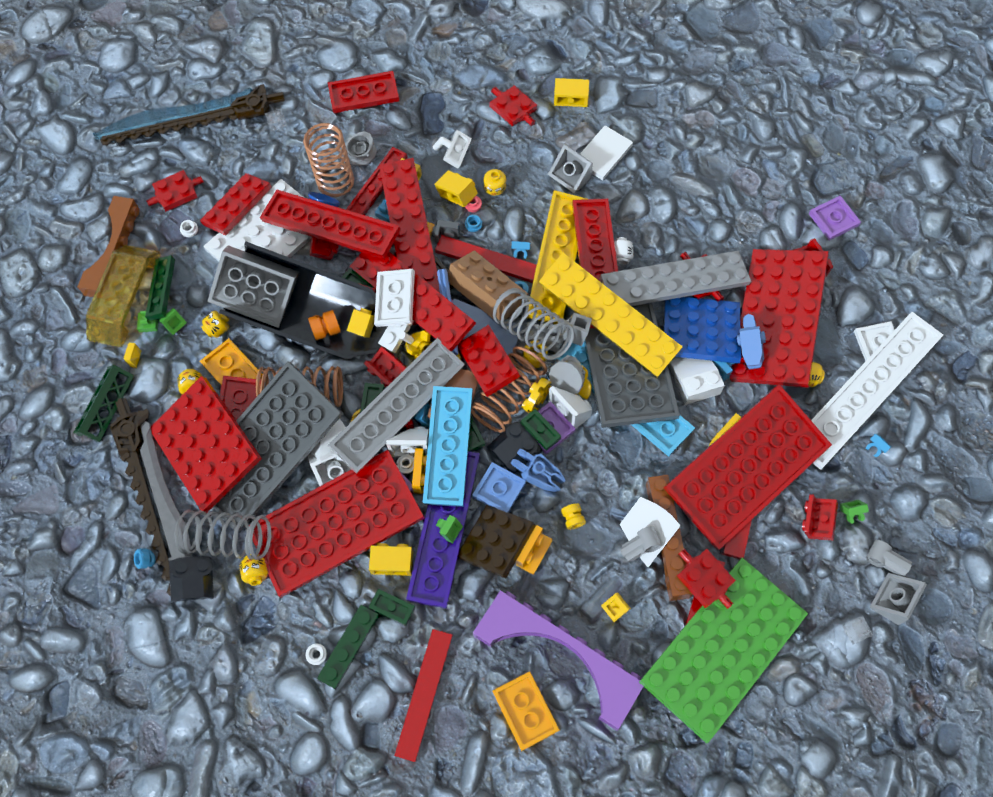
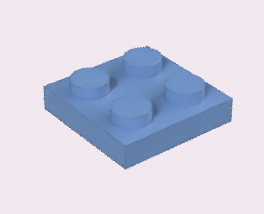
M492 462L473 492L472 497L485 505L509 513L524 488L526 480Z

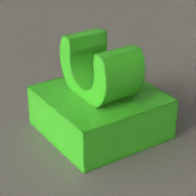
M174 308L166 314V317L159 320L172 335L187 323Z
M140 311L138 313L137 330L139 332L158 331V319L149 321L145 317L146 311Z
M861 500L840 504L841 512L847 515V521L851 524L854 523L853 518L855 515H858V520L864 521L865 516L863 513L869 512L868 504Z
M449 515L446 521L440 518L436 524L437 527H440L439 533L450 543H454L463 528L457 518Z

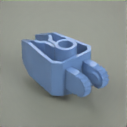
M748 314L743 318L744 328L740 329V335H737L738 346L742 348V355L749 369L761 368L764 360L763 343H766L765 331L761 332L760 326H756L754 316Z
M523 449L518 450V455L528 461V463L525 465L519 460L513 459L511 464L522 472V479L543 490L552 492L560 490L551 480L553 479L560 484L566 481L559 469L542 454L533 456Z

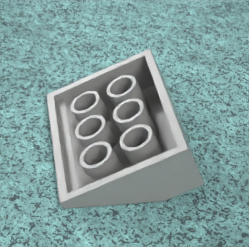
M228 245L221 253L207 302L279 328L299 272Z

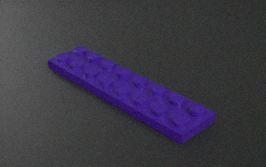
M468 451L463 507L428 504L406 600L409 602L447 609L480 453ZM449 515H451L462 524L463 528L454 543L446 541L439 533L440 527H437L436 524L440 518L446 521Z

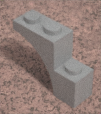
M573 313L566 320L573 325L574 337L572 343L582 346L588 335L592 318ZM534 324L531 327L528 337L536 332L539 327L538 324ZM547 325L540 332L537 341H540L545 336L550 325ZM565 325L561 326L560 336L555 345L549 350L559 351L563 340L567 336ZM558 327L549 335L545 343L546 347L554 341Z

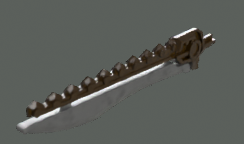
M120 398L115 402L120 417H117V420L111 424L110 429L121 456L120 459L123 462H128L125 473L129 477L133 476L130 487L134 491H138L135 502L139 506L143 505L140 517L144 521H149L145 531L149 535H154L151 547L154 550H159L156 562L160 566H164L161 577L165 581H170L169 561L182 557H192V555L181 553L175 544V526L181 515L163 477L151 432V424L148 423L149 410L144 409L143 411L132 413L127 399ZM140 453L142 455V459L150 482V486L160 516L162 527L168 543V547L171 554L170 558L166 549V545L156 515L154 504L143 471V467L139 457ZM182 518L178 530V541L180 547L185 550L183 533L186 523ZM187 532L188 549L191 547L189 532ZM169 584V587H168V589H167V593H168V595L171 597V594H170V584Z

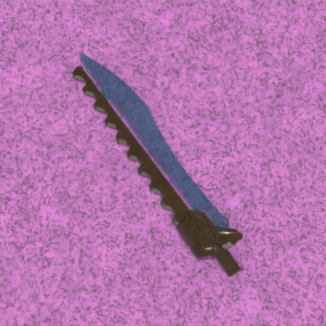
M262 84L254 90L247 88L243 92L202 103L139 112L121 119L98 132H94L93 135L97 140L100 139L102 145L108 146L112 141L122 143L127 138L137 140L142 135L151 137L154 133L165 134L172 129L174 131H180L183 127L193 129L198 124L207 126L212 121L222 123L227 118H230V120H245L267 115L270 109L269 104L283 102L285 97L283 92L267 95L265 85Z

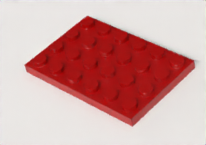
M203 376L151 426L152 435L199 509L206 513L262 459L207 378Z

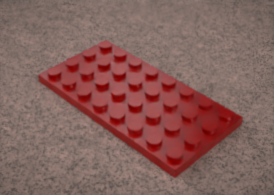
M753 249L749 269L751 283L746 286L740 318V329L744 328V316L748 314L753 315L756 326H760L761 332L765 331L766 343H763L764 360L761 368L749 369L744 361L741 348L740 363H735L731 367L733 370L730 375L731 382L780 384L781 386L809 388L829 258L828 251Z
M779 384L663 488L715 549L720 550L832 444Z
M389 450L373 457L357 474L351 469L266 515L271 526L270 546L268 552L263 557L268 575L278 597L282 598L369 550L371 546H376L378 543L425 519ZM260 519L258 521L262 530V545L259 555H262L267 544L268 529L265 520ZM257 525L254 528L252 537L256 549L259 536Z

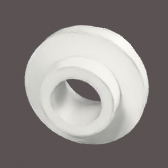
M185 220L181 223L180 232L185 237H193L198 232V226L194 221Z
M405 454L398 458L397 467L401 473L409 474L413 472V456ZM409 461L410 464L408 466H404L403 462Z
M312 644L306 650V659L312 665L322 664L327 657V651L321 644ZM316 651L320 652V656L318 658L313 657V654Z

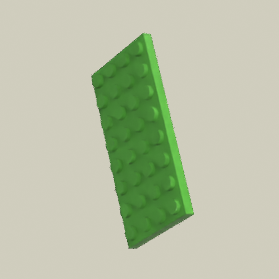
M743 558L729 572L736 581L728 587L725 594L734 604L726 609L718 599L707 608H704L702 605L639 681L641 685L705 743L710 742L808 615L804 609Z

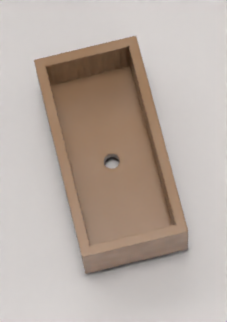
M475 250L450 264L448 270L449 283L492 319H494L493 308L495 303L505 291L519 288L528 296L525 290ZM510 294L501 301L496 310L498 320L501 321L502 313L509 302L521 296L520 294ZM522 299L515 301L507 309L504 321L511 317L515 310L521 306Z

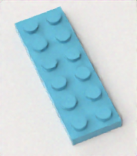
M433 386L423 504L461 507L464 505L473 396L472 388Z

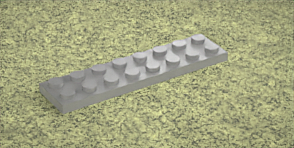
M739 251L601 274L599 278L602 284L630 306L747 286L751 283Z
M437 338L328 444V447L357 474L386 445V441L394 437L432 398L433 386L443 387L465 364L452 351L450 352L442 345L441 341Z

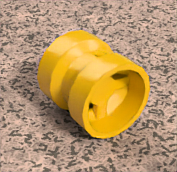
M579 503L571 504L561 509L562 516L566 518L565 524L568 530L576 529L586 524L585 517L581 515L582 509Z

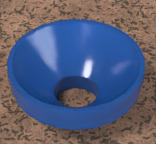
M309 192L308 199L335 207H338L340 204L338 200L317 192Z

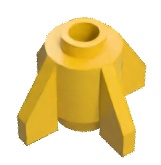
M426 330L411 334L410 336L414 338L412 344L405 343L407 353L413 355L415 359L432 343L430 341V334Z

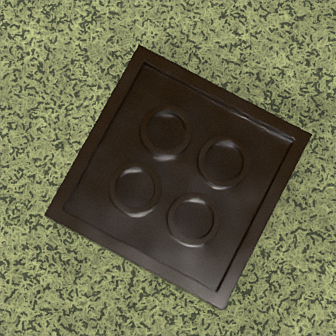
M486 505L459 550L458 558L506 579L536 525L532 521Z

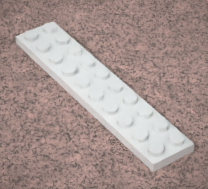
M913 312L905 318L811 420L832 444L813 462L816 467L822 470L941 339L942 333Z

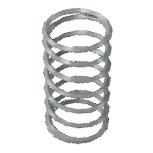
M519 288L509 289L497 299L493 308L494 321L502 325L504 329L509 330L511 334L517 335L518 339L525 341L529 347H534V350L537 353H542L543 357L547 360L561 357L571 346L574 337L573 325L560 318L556 313L551 312L547 307H543L541 303L535 301L531 296H527ZM510 294H520L521 296L509 302L502 313L501 321L498 320L496 310L501 301ZM522 299L521 306L515 310L509 321L504 322V315L512 303ZM533 304L534 308L528 312L529 305ZM526 306L522 318L512 326V321L520 315L523 307ZM537 310H541L542 314L535 318ZM534 312L529 325L520 331L523 321L529 314ZM545 316H549L550 320L543 324ZM542 318L536 332L528 337L531 327L537 320ZM558 321V324H556L554 327H552V326H553V322ZM550 324L545 336L537 342L540 332ZM565 325L567 336L564 344L557 353L548 356L546 351L555 345L561 333V326ZM518 326L517 332H515L513 328ZM558 327L554 341L545 348L549 335ZM526 332L525 338H523L520 334ZM532 338H534L533 344L529 342ZM542 343V349L537 348V345Z
M186 510L178 518L175 526V544L177 549L183 554L188 553L192 555L198 551L200 555L204 556L210 551L211 555L215 557L222 552L224 557L227 558L234 553L236 558L239 559L247 554L251 560H260L266 555L270 546L271 526L264 515L255 517L251 514L243 516L239 513L231 515L226 512L218 514L214 511L206 513L201 510L197 512ZM186 514H191L192 516L189 518L183 533L185 548L183 550L178 541L179 525ZM200 514H201V515H204V517L201 519V521H200V518H199V516H198V515H200ZM210 516H217L212 522ZM224 516L229 517L225 524L222 519ZM236 517L241 518L237 525L234 519ZM194 518L196 522L195 539L192 546L188 549L187 532ZM207 518L210 524L207 541L208 548L203 552L199 546L202 540V525ZM248 518L253 519L250 526L248 525L246 520ZM263 519L268 529L267 544L262 555L257 556L262 545V530L258 520ZM220 520L222 525L220 548L215 553L212 550L214 526ZM232 521L234 526L232 549L227 554L224 551L226 528L229 522ZM244 521L246 527L245 548L240 555L237 553L236 546L238 530ZM257 525L259 535L258 546L254 554L252 537L254 528Z

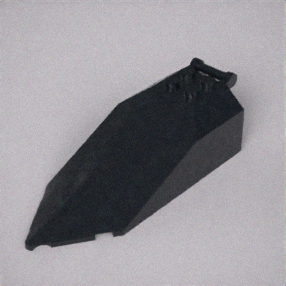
M245 241V252L298 271L299 274L279 328L226 308L220 310V314L344 359L378 352L382 346L378 342L388 326L376 327L374 325L370 338L347 331L354 309L360 311L361 308L372 311L371 315L375 316L376 293L373 289ZM333 310L341 333L332 336L326 334V338L316 341L308 318L315 315L321 317L324 312ZM402 341L400 346L405 345L406 342Z

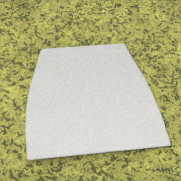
M640 497L620 523V526L628 541L638 536L637 532L640 529L654 526L662 547L654 552L645 553L640 556L645 565L649 567L678 530L680 524L665 509Z

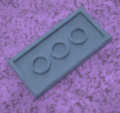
M453 299L452 303L476 322L475 326L462 341L489 325L507 355L513 353V348L518 340L517 335H513L509 330L504 329L502 325L496 323L483 310ZM518 326L513 328L515 332H517Z

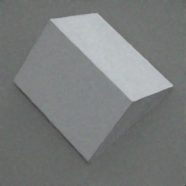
M564 144L548 175L575 194L592 177L593 163Z
M888 573L870 608L893 623L900 625L909 620L927 584L922 581Z

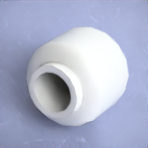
M619 237L614 241L617 265L624 266L629 264L634 257L633 243L628 241L627 238Z

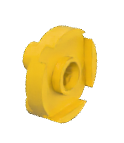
M541 378L538 383L534 382L529 390L531 395L525 399L521 408L527 413L532 412L534 409L538 411L539 408L536 406L540 403L543 404L549 394L552 382L545 378Z

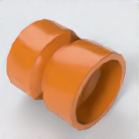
M333 310L324 312L321 317L315 315L308 318L316 341L326 338V334L332 336L341 333Z

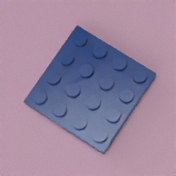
M691 297L665 300L663 332L682 346V349L675 357L740 363L741 346H738L737 335H740V302L722 300L717 302V300L700 298L698 300Z

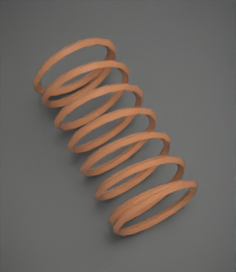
M320 123L312 126L305 133L303 143L318 190L330 197L343 196L353 187L354 176L342 131L330 123ZM322 129H331L339 134V136L333 133L317 136L309 145L312 135ZM332 136L339 140V142L325 141L317 145L313 151L311 150L313 144L320 138ZM325 144L337 145L336 148H328L320 153L316 152L318 148ZM336 151L340 152L339 155H330ZM319 156H327L323 159L318 158ZM338 158L342 159L341 162H333ZM321 163H328L325 166L320 165ZM335 168L342 169V170L338 171L337 173H332V174H327V173H325V172H327L328 170L335 169ZM346 171V174L338 180L331 181L321 178L322 176H337ZM349 175L347 182L338 187H328L321 183V181L331 184L338 183ZM350 183L348 189L345 190L343 193L333 194L323 189L325 188L327 190H338L344 188Z
M515 346L513 353L508 354L511 362L518 367L516 370L519 375L525 379L518 378L516 381L529 385L530 388L534 382H530L522 371L535 375L537 378L536 383L540 380L539 376L547 372L545 362L527 348ZM516 350L525 351L536 358L542 364L543 371L535 369L525 358L518 355ZM512 356L515 357L523 366H521L520 364H518V363L512 358ZM515 381L511 382V384L517 389L506 385L505 388L521 394L523 397L521 402H517L504 388H501L500 391L508 398L498 392L494 393L502 400L514 404L516 407L515 411H508L498 399L492 395L488 396L500 407L496 406L485 397L484 392L480 393L481 398L489 406L507 414L508 421H501L492 410L479 402H474L472 405L471 413L489 429L500 433L505 432L504 424L512 422L511 415L519 412L518 405L523 404L526 399L525 395L531 394L529 391L523 392ZM475 408L487 419L499 423L502 429L495 428L485 422L473 409Z
M306 366L302 374L305 376L306 370H308L312 383L315 386L319 370L322 371L325 383L324 395L329 400V378L331 371H334L333 399L335 406L339 408L343 399L341 368L339 366L336 368L331 366L326 374L321 366L314 373L310 367ZM261 367L258 370L256 396L264 389V384L266 387L269 383L268 371H272L273 376H275L282 367L277 372L272 367L267 369ZM263 371V376H262L261 385H260V376H261V372Z

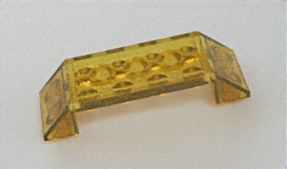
M125 245L112 252L86 314L88 341L123 347L129 333L124 326L125 320L146 268H154L155 260L160 255L159 251Z

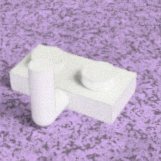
M456 130L451 141L445 137H440L433 145V149L437 151L443 145L448 147L443 160L458 169L472 138Z
M412 324L388 326L378 344L396 353L402 341L412 344L414 338L407 334Z

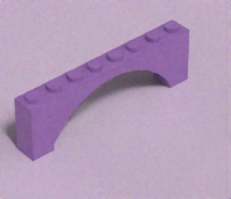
M500 590L473 631V636L489 647H492L494 643L518 636L548 638L566 646L582 660L595 682L601 707L599 720L618 731L644 687L639 683L642 677L634 672L629 674L623 670L624 666L615 660L609 661L605 658L606 655L599 649L595 648L592 650L586 646L588 643L582 638L576 637L575 639L569 635V631L561 625L556 627L546 615L541 614L539 616L533 612L534 608L525 602L521 604L516 601V596L508 591L504 593Z

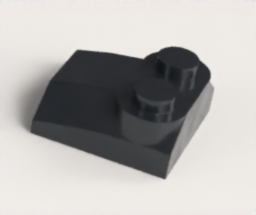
M518 422L509 424L505 432L487 446L509 472L513 474L518 471L511 464L513 459L519 460L525 465L528 463V461L518 455L519 449H523L533 456L542 452V448L536 439Z
M182 557L169 561L171 603L214 599L213 563L211 557Z

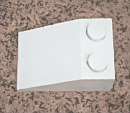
M674 357L668 364L685 405L720 395L725 386L717 367L710 360Z

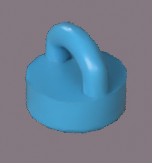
M139 548L134 553V564L138 569L152 567L156 562L154 553L147 548Z

